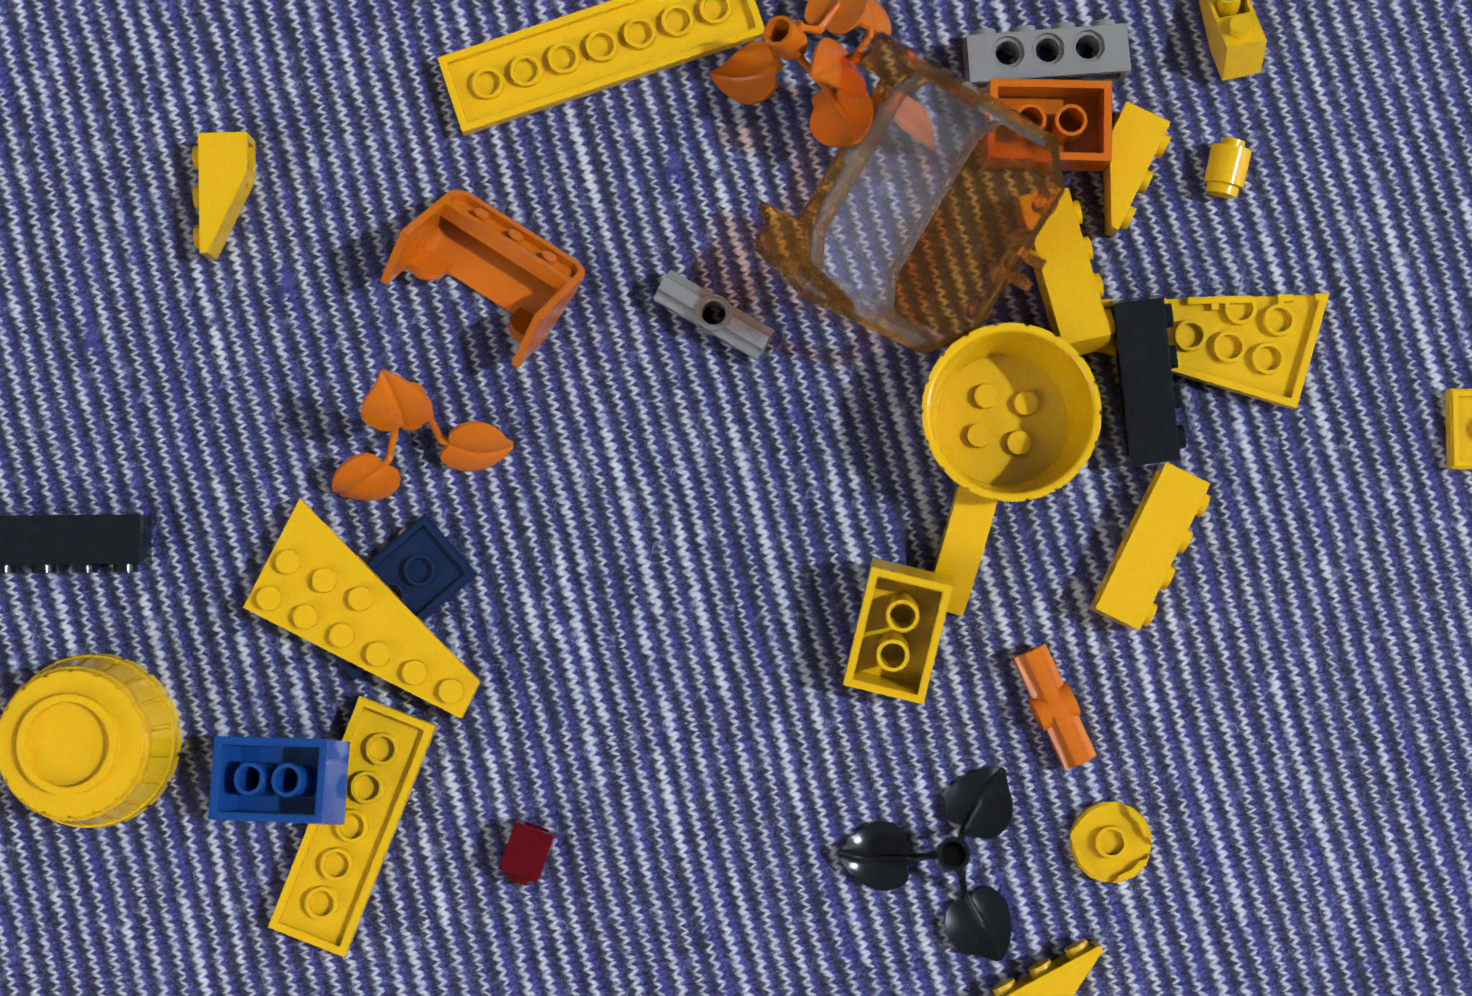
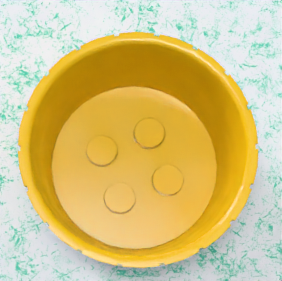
M1013 322L998 323L997 326L992 324L968 333V336L964 335L944 352V356L938 359L928 377L923 393L922 425L926 442L934 459L941 469L964 489L981 497L998 501L1018 502L1027 499L1032 500L1054 492V489H1059L1070 482L1079 473L1078 470L1082 469L1089 460L1096 446L1094 443L1098 440L1101 428V398L1089 366L1082 357L1078 356L1079 353L1061 337H1055L1054 333L1030 324L1029 326H1025L1024 323Z
M93 653L71 656L59 660L35 674L13 695L0 718V772L13 795L32 811L57 823L71 827H110L121 824V821L126 822L147 810V806H151L163 794L168 786V781H171L179 761L178 753L181 751L182 740L181 726H178L180 721L177 709L172 698L168 697L169 693L153 674L150 675L147 669L127 658L124 660L121 656L106 653H96L95 655Z

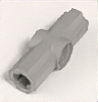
M671 269L663 278L653 297V301L698 326L705 334L715 336L756 361L763 354L775 332L774 329L729 304L723 296L710 293ZM711 306L720 307L726 314L724 320L717 325L708 324L702 317L704 311Z

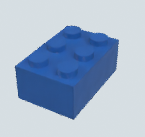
M214 736L208 820L344 825L350 742L312 738Z

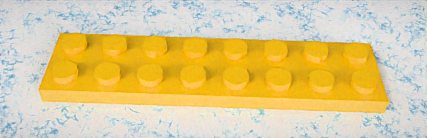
M611 0L438 57V62L461 131L466 136L763 38L765 27L755 0Z

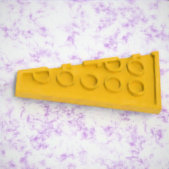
M1315 293L1314 295L1278 294L1276 296L1241 295L1187 297L1180 299L1164 298L1165 304L1171 303L1174 327L1167 328L1169 344H1175L1178 358V368L1171 369L1172 374L1291 410L1296 409L1330 293ZM1101 299L1104 310H1111L1110 301L1121 299ZM1111 334L1107 349L1097 352L1116 357L1113 334Z
M299 498L243 608L460 719L463 718L481 681L428 629L422 620L402 602L372 569L315 514L313 509L303 499Z

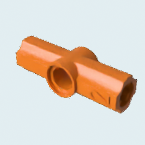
M1046 644L1033 647L1013 657L1012 659L1030 696L1028 702L1033 715L1042 731H1046L1063 769L1067 770L1077 767L1096 757L1097 754L1079 718L1081 711L1069 685L1062 681Z

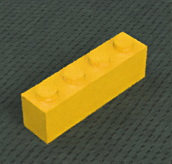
M1068 187L1022 197L1018 216L1051 332L1054 333L1055 337L1059 336L1068 342L1079 353L1078 355L1107 349L1111 334L1115 333V323L1111 310H1104L1101 297L1104 296V285L1100 273H1093L1090 260H1093L1094 257L1090 238L1088 236L1083 237L1079 224L1083 223V215L1079 201H1072Z
M1168 462L1158 465L1089 607L1090 610L1130 630H1140L1142 625L1147 627L1151 623L1158 608V605L1153 603L1160 588L1165 590L1174 576L1175 568L1171 567V564L1177 552L1183 554L1191 541L1193 532L1188 529L1194 517L1200 518L1206 510L1211 498L1206 492L1211 483Z

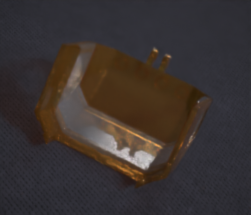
M882 31L870 39V47L863 52L854 49L844 56L881 78L870 96L874 111L869 131L854 146L839 148L799 218L760 200L759 215L765 218L764 231L756 234L755 251L801 297L924 355L953 344L964 335L968 336V333L979 329L983 322L989 318L993 306L1010 282L1028 292L1033 283L1029 281L1028 277L1017 272L1016 269L1023 259L1032 267L1040 269L1047 262V260L1031 250L1045 222L1056 210L1065 189L1058 138L1016 109Z

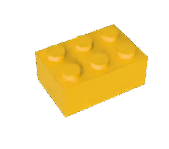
M872 558L844 673V686L924 705L953 589L952 576Z

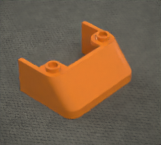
M454 189L448 191L400 231L380 281L387 285L405 269L423 281L439 280L447 273L512 313L508 322V330L514 339L521 344L511 364L518 368L544 342L579 288L585 276V270L576 259L467 191Z

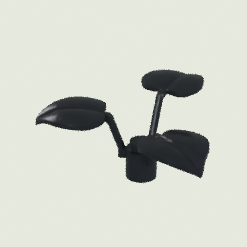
M988 767L973 771L957 780L950 787L944 800V814L949 821L961 825L957 837H949L937 845L935 851L907 854L909 839L906 833L896 824L886 821L866 825L839 849L838 857L848 873L863 885L875 890L890 891L904 885L909 878L907 862L934 860L942 871L956 873L963 899L950 904L945 913L944 927L948 938L958 949L966 953L993 961H1001L1004 958L1010 944L1012 931L1011 914L1008 904L998 891L988 886L980 887L970 895L966 883V872L963 869L967 866L971 857L970 848L965 842L967 831L969 830L977 838L989 839L1000 835L1006 830L1011 821L1013 801L1008 786L1006 770L1003 767Z

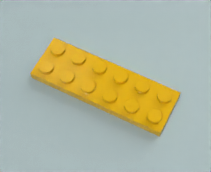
M359 696L342 741L350 742L344 825L308 824L268 928L342 957L348 954L435 733L436 724L364 696Z

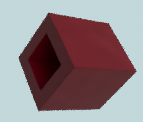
M518 819L514 824L498 869L507 872L505 878L514 883L528 886L530 881L537 883L541 879L557 832Z

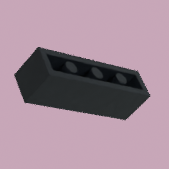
M1160 295L1110 301L1115 323V333L1113 335L1127 461L1131 466L1181 460L1180 449L1186 448V436L1183 424L1177 425L1175 409L1182 408V397L1179 384L1173 385L1171 369L1178 368V358L1175 344H1169L1167 328L1174 327L1171 303L1165 304L1164 297Z
M142 514L0 516V574H17V566H32V573L38 574L57 573V566H72V573H98V565H113V573H138V565H151L152 563L151 516Z

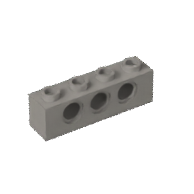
M1100 19L1093 21L1091 26L1075 27L1073 22H1061L1052 25L1051 29L1035 30L1033 25H1021L1012 28L1011 32L996 33L993 28H981L972 31V35H966L962 45L966 93L985 92L990 78L1105 80L1117 82L1124 81L1131 72L1127 23L1115 24L1113 19ZM1079 44L1090 46L1094 51L1095 57L1091 59L1081 57L1076 51V46ZM1040 47L1049 48L1053 51L1055 60L1051 62L1042 61L1037 56L1036 49ZM1007 50L1014 55L1016 62L1011 65L1002 64L998 61L996 52Z

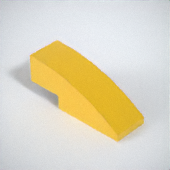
M961 486L955 490L946 527L943 529L932 570L935 573L952 576L953 589L947 613L963 616L998 502V500L981 497Z

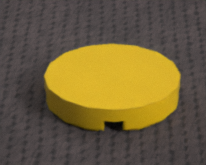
M1100 801L1086 807L1075 818L1069 833L1070 852L1076 865L1087 876L1101 882L1121 883L1135 877L1146 866L1150 856L1152 836L1146 820L1134 808L1117 801Z

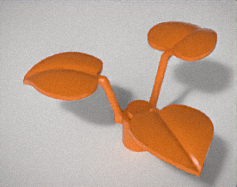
M809 0L804 14L808 24H804L800 19L794 23L789 17L784 15L772 18L766 24L763 31L765 41H755L745 45L735 52L723 65L711 71L710 76L717 87L732 100L746 105L761 103L768 99L777 89L778 79L776 73L783 69L781 58L788 61L797 60L806 72L810 74L811 64L804 57L808 47L807 36L804 32L820 35L827 29L833 35L848 33L865 17L869 5L868 0ZM814 80L827 95L828 99L819 102L812 111L809 124L813 136L821 144L828 147H852L854 144L859 143L869 131L873 120V102L868 92L866 91L861 98L857 99L839 90L834 93L827 83Z
M868 0L869 5L866 15L858 24L865 29V37L851 56L841 44L831 38L825 37L818 42L811 59L809 79L827 83L834 93L839 90L857 99L866 93L865 79L854 64L869 45L874 34L882 40H887L892 30L890 19L877 0ZM893 86L889 93L882 91L870 95L873 103L876 101L885 102L886 112L900 128L927 147L928 151L932 148L931 125L924 108L915 97L897 86ZM822 89L811 98L814 108L819 102L828 99Z
M381 369L374 385L362 401L361 417L368 426L376 430L391 431L386 455L382 460L371 453H360L348 458L334 473L331 487L332 491L341 497L360 501L381 500L392 495L398 489L401 482L400 472L395 467L389 466L393 460L400 427L403 430L413 431L421 428L423 424L428 422L437 441L445 446L440 453L441 461L448 467L459 471H478L497 464L510 453L514 443L496 427L479 421H468L459 424L451 429L448 437L444 436L434 419L431 400L425 394L423 386L416 382H409L388 370Z

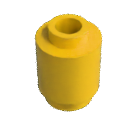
M1222 137L1220 143H1213L1211 145L1203 181L1207 184L1206 194L1225 199H1237L1239 190L1244 189L1252 153L1250 149L1245 148V141L1231 137Z

